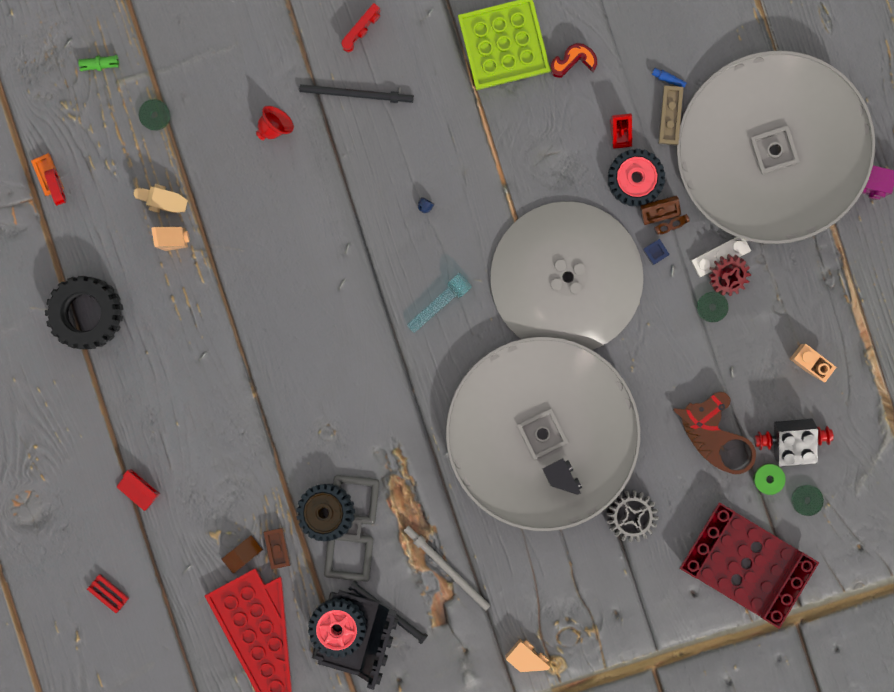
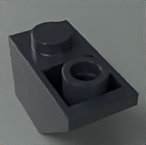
M562 458L542 468L550 486L576 495L581 494L579 489L582 486L578 478H573L571 474L573 468L569 460L564 461Z

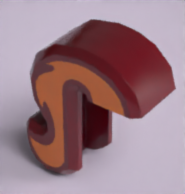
M575 43L566 49L563 60H560L559 56L552 60L550 72L554 77L562 78L579 60L591 72H594L597 67L596 54L585 44Z

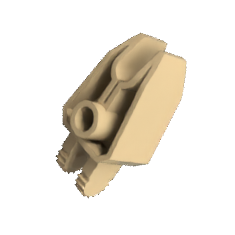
M155 184L154 187H150V190L144 188L134 190L135 198L147 202L146 206L149 207L148 210L160 213V210L171 213H180L186 210L188 200L178 193L167 191L165 186Z

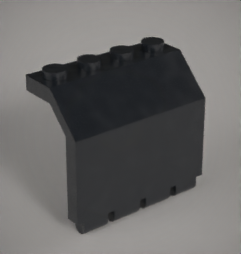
M339 590L338 593L330 592L328 600L333 598L340 600L342 598L345 601L353 602V605L359 607L366 620V634L360 647L351 655L348 654L343 658L341 656L338 658H334V656L328 657L325 653L321 654L319 649L314 647L312 658L319 660V665L361 677L368 682L367 688L374 690L376 684L380 685L383 673H379L380 668L386 665L388 655L385 654L386 647L390 648L393 637L390 636L392 629L396 630L399 620V618L395 617L397 611L379 601ZM335 624L332 626L335 631H342L340 625Z

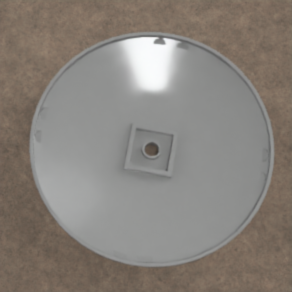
M767 51L748 55L731 62L714 73L699 88L690 101L680 125L679 143L677 145L678 166L685 189L699 211L725 232L740 239L763 244H783L804 240L821 233L838 222L849 212L864 191L872 171L875 156V134L872 118L864 99L853 83L828 63L810 55L790 51ZM773 145H778L781 148V152L778 155L770 153V148Z
M534 337L503 345L487 354L470 369L457 388L450 405L446 425V442L450 462L459 483L468 496L481 509L499 521L514 527L533 531H554L570 528L590 520L605 510L619 496L628 483L638 458L640 422L631 391L617 370L608 361L589 348L572 341L552 337ZM539 429H546L548 431V437L545 440L538 438L537 432ZM562 458L564 461L569 460L573 468L571 474L574 479L578 478L582 486L579 489L581 494L576 495L550 486L542 468Z

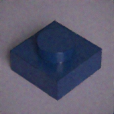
M660 239L643 249L652 265L670 255Z

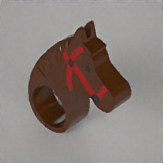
M716 392L702 403H689L685 409H673L682 418L684 430L696 450L710 464L731 474H742L752 468L756 460L754 445L745 437L718 428L722 417L721 412L727 409L731 402L730 397L725 392ZM735 439L742 440L750 449L749 462L743 468L737 470L727 468L719 454L722 445L724 446L727 442Z

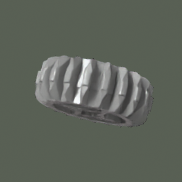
M632 490V496L629 495L628 491H625L624 498L619 494L618 498L620 500L617 501L615 499L613 501L616 504L614 507L612 505L608 506L613 511L606 513L608 517H612V519L607 520V523L614 524L609 529L611 531L617 529L614 534L616 537L622 533L621 540L625 541L628 536L629 542L633 541V537H635L637 542H640L639 535L647 539L645 532L648 531L652 534L653 531L649 529L650 526L657 527L652 520L659 519L658 516H653L654 513L658 512V509H651L655 502L647 503L650 500L649 496L642 499L644 496L643 492H640L637 497L635 490ZM638 501L644 506L632 509L627 502ZM623 506L625 515L620 521H617L618 510ZM628 509L634 514L637 513V516H635L636 522H634L632 519H628ZM647 511V521L642 527L640 517ZM634 524L637 531H626L621 526Z

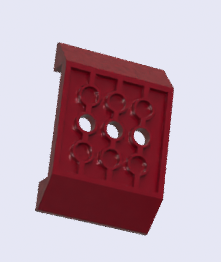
M719 502L679 569L699 579L780 629L819 562ZM757 541L761 544V549L758 552H753L751 545ZM744 558H749L751 561L750 567L742 568L741 561ZM738 574L741 577V582L734 585L731 582V578L733 575Z

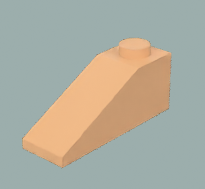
M151 228L156 248L169 251L188 247L187 242H190V237L185 228Z

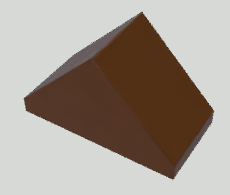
M250 535L225 555L222 561L234 574L263 549L255 538Z

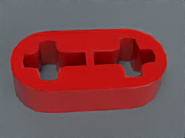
M53 168L44 171L56 206L66 203V197L56 170Z

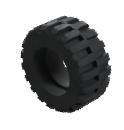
M87 276L68 278L66 282L62 281L59 283L58 288L53 289L50 293L52 295L51 299H47L46 304L49 305L48 310H45V316H48L49 319L46 321L47 326L51 327V334L57 337L60 343L66 344L68 347L76 349H96V347H102L106 345L108 340L111 341L115 337V332H119L121 328L119 323L123 321V316L121 315L123 304L119 302V295L114 292L115 289L111 285L106 284L103 280ZM80 295L94 297L101 308V317L98 324L88 331H80L74 328L68 316L70 304Z

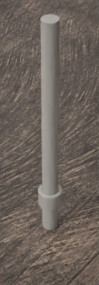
M409 525L403 530L418 548L423 549L485 611L491 606L425 542L426 539L422 535H418Z

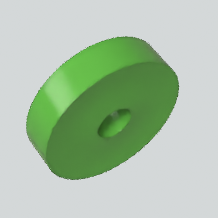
M774 464L761 465L754 473V485L764 494H776L785 485V474L780 467ZM768 476H772V481L770 483L766 481V478Z

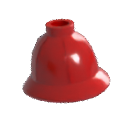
M264 106L262 116L258 121L256 135L263 141L265 139H275L282 134H290L294 129L291 118L284 111L274 106Z

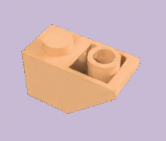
M801 344L790 358L791 361L804 371L824 383L837 368L807 344Z
M519 639L505 655L506 660L520 672L543 671L550 668L549 659L541 652L537 654L533 650L535 647L527 640L522 641Z

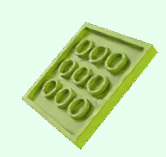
M516 0L458 15L476 90L551 71L533 0Z

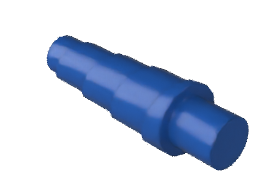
M654 68L651 74L658 77V80L685 88L687 83L663 69Z

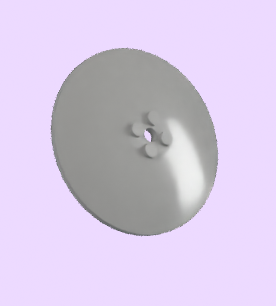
M550 203L524 214L503 235L492 261L491 291L501 318L508 328L520 339L534 337L560 338L594 350L614 339L628 325L635 314L643 289L642 261L631 235L610 214L584 203ZM565 272L573 274L572 282H564L562 276Z

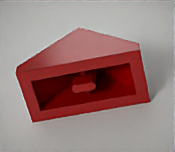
M632 114L613 115L610 118L613 149L632 147Z

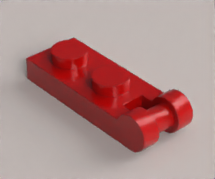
M375 3L370 6L342 40L341 44L345 52H352L356 40L359 37L363 38L368 32L367 27L379 19L380 7Z

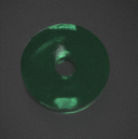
M148 100L140 107V122L149 130H161L170 121V110L160 100ZM153 112L158 113L156 118H152Z
M705 293L697 302V312L707 322H718L728 313V301L721 293ZM712 303L716 306L714 311L709 308Z
M802 485L793 492L791 502L793 508L799 514L812 516L822 509L824 499L818 488L811 485ZM806 497L810 498V503L808 504L804 501Z

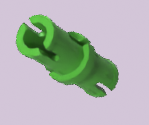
M98 55L95 58L79 59L78 64L81 67L79 68L81 72L95 69L102 71L104 68H118L119 60H117L118 55L107 57Z

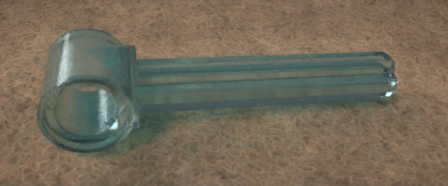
M458 273L447 283L448 289L407 324L412 332L415 333L456 296L461 298L472 288V285L461 273Z

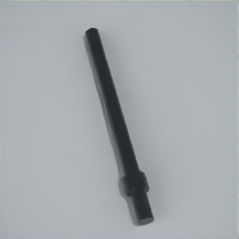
M301 84L299 87V92L388 100L390 103H413L414 95L399 94V92L395 91L385 93Z

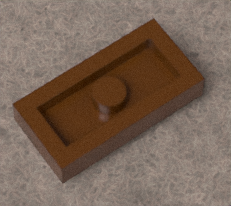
M677 195L640 205L644 225L681 215Z
M283 527L264 531L271 570L290 566L291 563Z

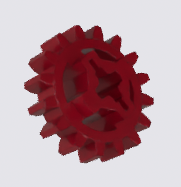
M728 254L727 259L721 256L720 262L714 261L715 268L710 267L713 273L708 275L711 279L709 283L716 292L723 296L726 293L732 296V292L739 294L738 289L744 290L743 284L750 282L746 279V277L751 276V273L747 271L750 267L744 259H740L737 255L732 257Z

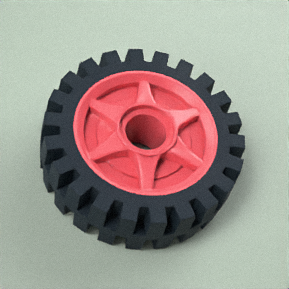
M333 598L320 604L313 612L309 621L308 633L310 641L314 644L313 646L315 649L318 648L321 654L325 653L328 657L334 656V658H338L341 656L343 658L348 654H353L362 644L366 634V620L363 612L359 610L357 605H353V602L345 601L342 598L340 600ZM338 624L342 627V631L337 632L332 626Z

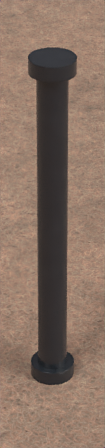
M355 580L348 588L362 597L379 601L359 586ZM396 614L395 617L399 618L397 624L418 639V643L422 644L428 635L421 633Z

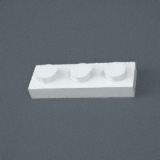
M736 237L691 260V263L700 278L712 272L710 267L715 268L714 261L720 262L721 256L727 259L728 254L732 257L735 255L741 257L750 252L751 249L746 240Z

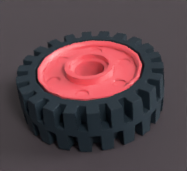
M630 149L621 153L612 162L608 171V186L612 195L621 203L636 207L645 205L655 200L665 184L663 164H661L659 158H656L653 153L647 150ZM633 173H638L641 176L640 182L637 183L632 180L631 176Z

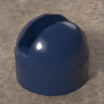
M421 197L418 202V209L422 213H428L435 204Z

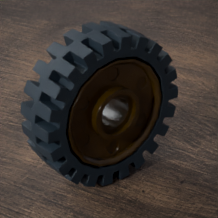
M333 484L313 486L298 501L299 507L296 508L298 516L296 517L300 521L299 526L304 529L303 532L308 534V537L311 539L332 541L346 534L353 525L351 523L355 519L353 516L355 513V509H353L354 502L350 500L351 496L346 494V491L341 489L340 486ZM324 508H327L329 511L328 517L323 515Z

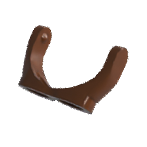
M685 214L673 218L669 224H659L654 227L657 235H662L680 228L685 223L690 222L688 215ZM678 220L680 225L674 227L672 225L673 222ZM662 226L668 227L666 231H661Z

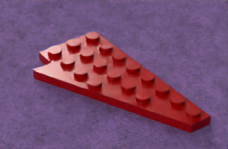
M254 568L206 594L205 598L255 691L292 692L282 577L280 576L265 584L257 568Z

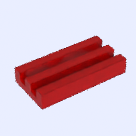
M101 574L87 588L90 593L115 613H118L129 599L127 595ZM101 581L108 588H110L114 593H116L120 598L123 599L122 602L118 600L115 596H113L98 582ZM94 587L98 588L102 593H104L108 598H110V599H111L114 603H116L118 606L116 607V606H115L113 603H111L107 598H105L101 593H99Z

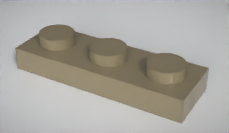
M666 85L663 87L658 144L678 145L684 87Z

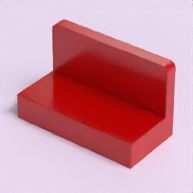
M132 469L126 471L123 475L124 478L117 485L121 492L144 511L160 495L157 490Z

